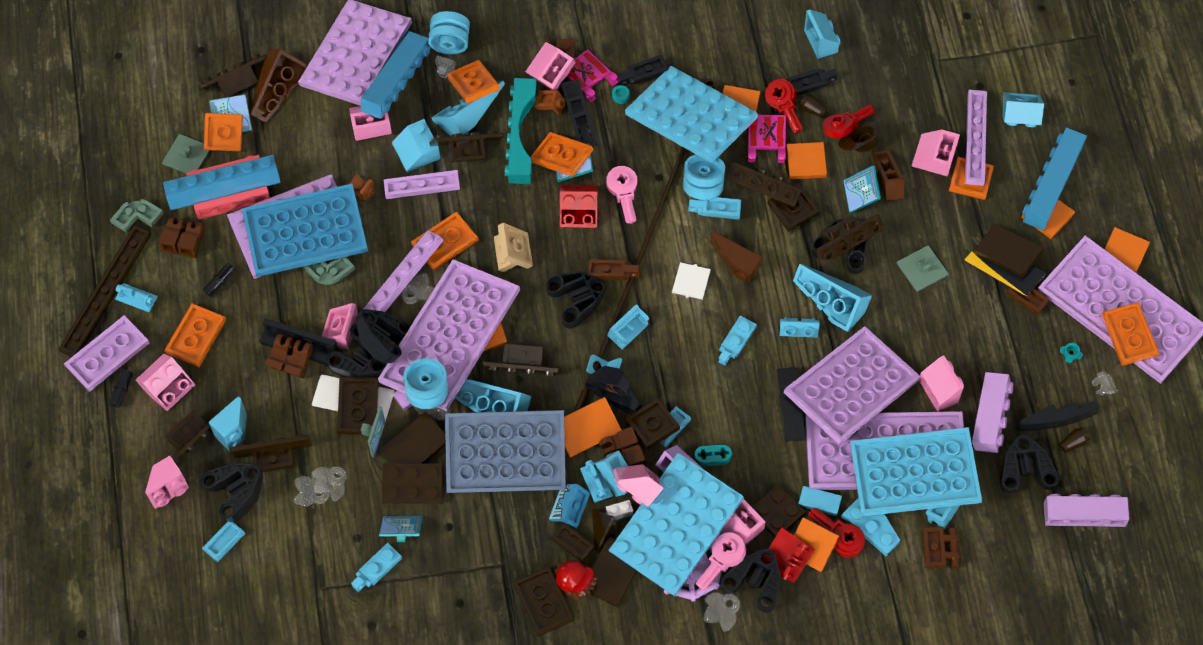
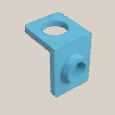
M593 354L590 356L586 371L590 374L595 372L593 369L595 361L600 363L601 368L609 366L620 369L622 359L617 358L607 362Z

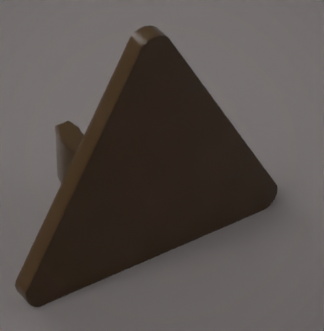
M593 509L595 550L599 551L606 535L610 537L615 535L611 528H618L619 526L612 515Z

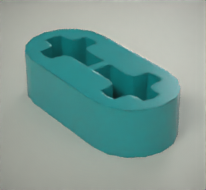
M726 445L701 446L696 449L694 459L700 466L725 465L730 462L732 451ZM721 451H724V453L727 454L725 458L721 457ZM701 453H705V460H702V457H700Z

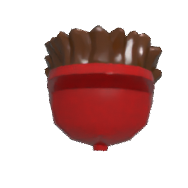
M576 560L558 563L557 569L554 570L558 586L565 591L567 596H571L575 600L578 598L582 599L586 594H590V590H594L593 586L597 584L598 578L596 573Z

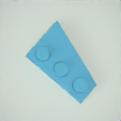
M859 498L841 516L848 524L858 526L863 531L865 539L885 556L900 543L899 537L885 514L861 517Z

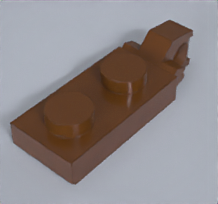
M590 259L587 274L600 280H629L630 277H640L641 270L639 265H632L626 262V260Z

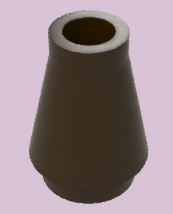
M808 94L804 96L799 104L802 111L820 118L823 117L827 110L812 95L809 96Z
M1082 427L1075 428L1059 443V446L1064 453L1086 445L1090 438Z

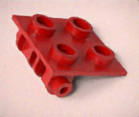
M782 527L768 548L776 555L781 577L795 583L815 551L813 547ZM765 554L761 560L763 563L769 564L772 562V557Z

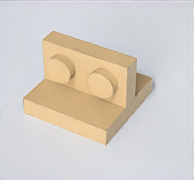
M506 223L498 225L499 235L494 237L498 270L505 272L517 265L526 269L532 267L533 262L528 233Z

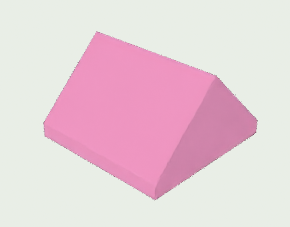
M351 303L330 309L322 337L335 340L338 348L349 350L352 340L350 328L356 323V316L358 315L356 305Z

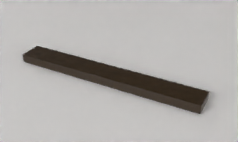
M136 225L132 227L58 348L59 352L73 357L83 349L117 293V285L123 283L151 237L150 231Z

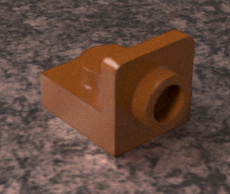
M543 90L538 92L534 107L537 110H554L557 115H561L566 100L558 90Z
M355 175L349 183L353 184L355 197L363 202L370 198L375 191L374 182L371 179L366 181Z

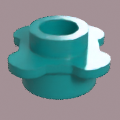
M1074 342L1060 348V353L1064 355L1066 363H1072L1073 360L1081 359L1083 356L1079 346Z

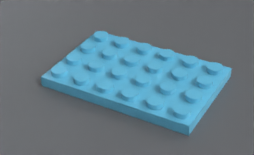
M670 66L668 71H665L625 109V114L713 163L758 118V113Z
M969 427L850 441L861 517L982 503Z
M677 453L659 479L663 490L649 506L644 503L640 505L609 549L610 553L674 597L744 499V496L679 453Z

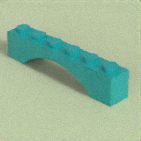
M514 78V85L510 86V96H513V101L509 102V112H512V117H508V128H511V133H507V144H510V149H506V160H509V165H505V176H508L509 183L531 184L532 161L521 144L519 134L525 116L535 105L537 95L536 79Z

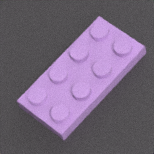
M124 315L66 361L64 365L90 392L149 344V340Z

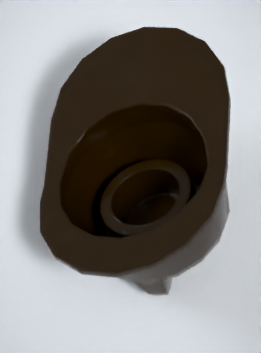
M875 122L862 124L848 136L841 138L838 144L839 147L843 150L855 149L858 152L870 151L879 141L877 135L879 133V125Z

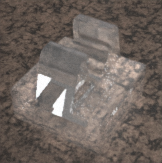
M437 56L435 59L439 77L447 78L449 71L456 70L457 65L454 60Z
M1105 371L1098 373V376L1091 382L1094 386L1102 384L1101 388L1095 391L1100 396L1105 394L1111 395L1117 392L1110 374Z

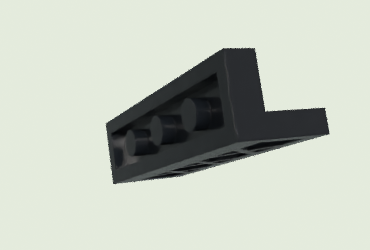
M264 318L262 322L264 332L259 340L262 345L273 348L276 336L281 333L285 335V342L289 336L294 338L293 346L298 339L302 340V350L307 342L312 343L313 350L309 360L327 365L326 358L328 354L339 351L335 340ZM335 357L331 359V364H333Z

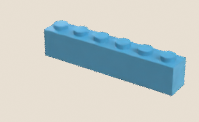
M410 31L362 96L361 112L379 119L385 113H388L392 102L397 100L399 92L405 89L409 78L412 79L416 68H419L423 58L428 56L430 52L429 38Z
M1067 127L1063 134L1059 133L1056 140L1058 146L1057 148L1053 147L1049 155L1052 159L1050 162L1046 161L1042 170L1045 172L1044 176H1039L1036 182L1038 188L1037 190L1033 189L1029 200L1032 201L1030 204L1026 203L1022 212L1025 215L1024 223L1044 231L1083 148L1087 135Z
M270 155L165 181L163 185L170 210L281 182L274 156Z

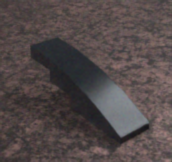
M579 79L561 83L577 141L585 144L589 143L592 147L598 146Z
M796 367L777 369V379L785 442L805 441L802 409L784 394L785 388L798 379Z
M1096 400L1081 408H1078L1074 402L1060 410H1057L1053 404L1020 420L1017 429L1019 431H1040L1066 426L1096 415L1100 406Z

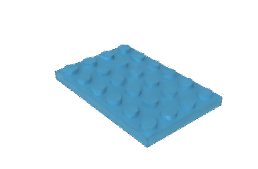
M353 184L242 208L256 277L368 252Z

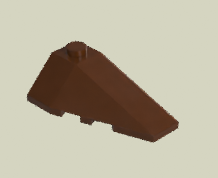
M270 49L262 66L249 114L266 123L280 107L279 105L291 95L294 88L299 86L298 81L308 65L281 49Z

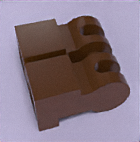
M169 217L166 228L163 229L158 241L161 251L178 254L179 252L182 256L197 258L198 247L205 232V224L198 223L195 227V222L189 221L186 226L185 219H180L177 224L176 217Z
M279 333L274 340L272 351L265 362V366L304 379L309 365L308 361L312 354L313 344L307 342L302 350V340L298 339L293 346V337L289 336L285 342V335Z
M632 426L600 440V447L605 449L603 451L604 457L619 450V452H622L621 455L628 466H646L644 455L640 445H638V440Z

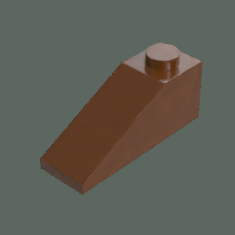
M890 150L871 153L885 200L894 201L904 198V178Z
M712 231L710 242L736 278L750 283L761 267L762 257Z

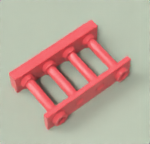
M251 155L244 159L204 169H195L191 172L186 173V175L189 176L217 168H222L258 159L260 157L259 155ZM267 186L194 204V209L199 220L246 208L269 199L270 195Z

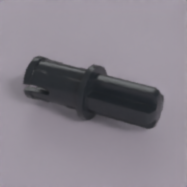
M227 263L217 275H213L212 280L202 290L209 297H212L221 286L225 285L224 282L234 273L235 268Z
M121 370L118 381L113 386L114 391L109 401L112 407L119 408L133 376L131 371Z

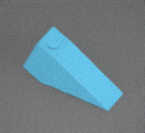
M497 81L501 90L505 85V82ZM500 90L468 104L464 99L459 100V105L452 108L448 106L433 116L432 120L451 137L453 134L458 133L466 136L469 134V130L478 123Z
M799 264L793 279L806 296L812 298L817 304L818 309L824 311L831 323L847 332L864 315L872 297L871 294L854 285L804 264Z
M466 379L455 399L476 413L528 411L531 396Z

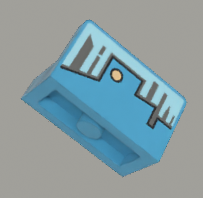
M566 484V490H559L549 520L552 522H564L572 529L578 528L590 492L578 484Z

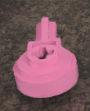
M615 167L608 173L606 180L607 188L611 194L616 196L617 203L621 202L626 223L632 224L637 220L632 203L634 191L637 187V176L629 167Z
M724 533L715 539L712 544L713 554L709 558L711 564L696 582L700 589L706 590L721 570L726 573L729 567L736 566L743 561L746 555V546L739 535Z

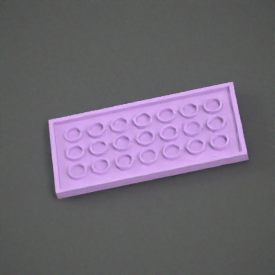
M1087 236L1080 240L1037 289V291L1049 298L1054 304L1113 348L1114 346L1101 313L1139 302L1158 348L1159 355L1134 362V364L1160 384L1203 336V322Z
M452 260L399 344L402 355L395 362L386 365L378 378L379 383L405 393L403 377L404 371L409 364L422 358H431L439 361L446 370L449 390L447 398L438 408L447 411L519 293L520 287Z
M879 413L840 445L806 414L809 489L857 490L850 441L964 428L963 413Z

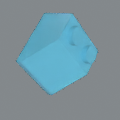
M807 10L804 31L817 59L838 53L840 38L833 31L832 21L827 19L826 14Z
M1003 92L1004 123L1010 126L1025 124L1027 127H1036V125L1042 124L1044 102L1040 95Z
M424 119L408 125L392 142L407 173L441 159L439 147L430 146L429 144L434 137Z
M238 396L209 421L215 438L230 453L231 447L243 444L245 440L247 413L241 398Z

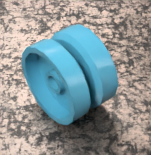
M445 11L434 14L430 21L429 46L443 54H459L464 52L468 47L469 20L456 12Z
M696 154L689 157L685 161L684 191L689 196L700 200L718 197L723 192L724 162L719 157L713 163Z
M431 358L415 360L407 366L404 371L403 380L408 401L420 409H432L442 404L447 398L449 390L447 373L444 366L439 361Z

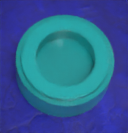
M623 85L614 87L612 90L613 101L617 104L628 102L630 99L629 89Z

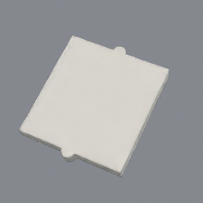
M680 262L672 293L684 295L686 298L693 297L703 300L711 269L698 267L697 264L690 265Z

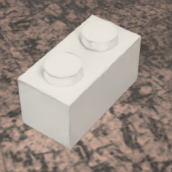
M630 500L606 506V513L612 515L614 520L633 516V509Z

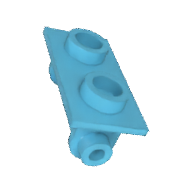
M124 283L118 284L116 287L118 294L115 300L146 312H150L158 297Z
M786 317L780 319V336L818 338L819 320H815V318H801V321H798L797 318Z
M589 460L585 463L586 466L580 468L594 503L612 497L613 494L595 465L596 462Z

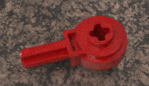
M785 79L773 80L765 91L767 103L777 109L780 114L786 115L793 133L801 132L803 127L794 111V108H796L794 102L796 100L795 87Z
M867 105L852 114L845 112L829 116L822 123L824 134L836 139L846 137L853 129L858 127L859 121L872 115L875 110L872 105Z
M813 508L809 512L808 517L840 536L833 549L838 555L851 558L861 553L865 545V536L858 526L844 524L839 519L835 523L817 508Z

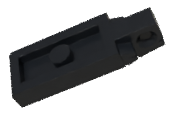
M662 55L628 66L624 73L618 75V83L623 86L629 83L630 85L638 84L661 76L669 69Z
M819 68L789 77L786 80L795 87L797 96L830 85V82L837 80L838 74L835 69L825 72V69L821 70Z

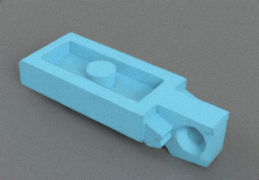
M720 197L709 200L690 199L688 211L696 212L702 216L739 220L741 200Z
M739 316L721 344L719 351L722 353L719 356L718 362L725 366L730 357L733 359L738 357L755 331L757 324Z
M387 543L356 573L357 578L351 583L352 587L359 592L365 585L368 587L374 586L402 559V556Z

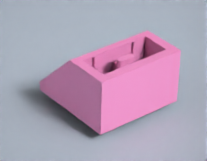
M545 42L526 70V73L549 89L557 90L576 62L560 49Z
M361 106L349 108L356 141L392 134L388 113H385L379 119L361 112Z
M945 130L921 134L912 167L948 176L960 134Z
M166 354L160 356L136 379L143 390L166 411L195 386V383L177 362Z
M943 355L921 372L919 380L937 412L957 404L964 387L962 379L954 373L952 363L949 360L947 361Z
M171 456L153 465L145 492L155 509L165 506L169 500L175 496H181L189 488L183 474Z
M644 465L618 467L613 470L614 480L618 483L617 487L624 493L630 492L633 495L632 498L640 505L644 503L649 506L663 490L659 477Z
M743 499L719 535L735 533L743 539L746 546L764 530L765 521Z

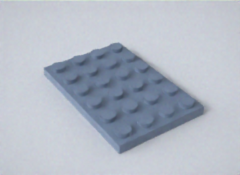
M564 410L445 414L447 493L566 490Z

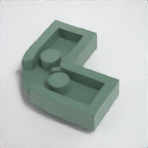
M141 199V201L124 203L110 219V222L124 232H127L137 219L153 227L164 213L162 209Z
M346 257L334 259L328 265L326 262L303 266L305 271L316 282L323 285L335 284L355 270L354 265Z

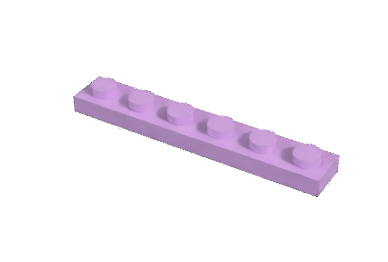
M968 90L965 184L984 186L987 91Z
M427 230L363 309L386 312L443 242V239L439 235Z

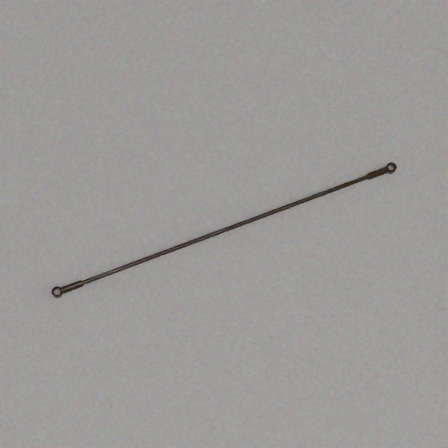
M712 79L704 82L706 85H712L711 88L715 89V82ZM684 147L680 151L635 265H640L685 154L686 148ZM630 277L598 353L600 358H602L610 339L607 336L609 330L617 322L634 278ZM595 361L593 366V369L595 371H597L598 366L600 364L597 361ZM586 386L581 391L575 409L570 414L584 407L589 395V389Z

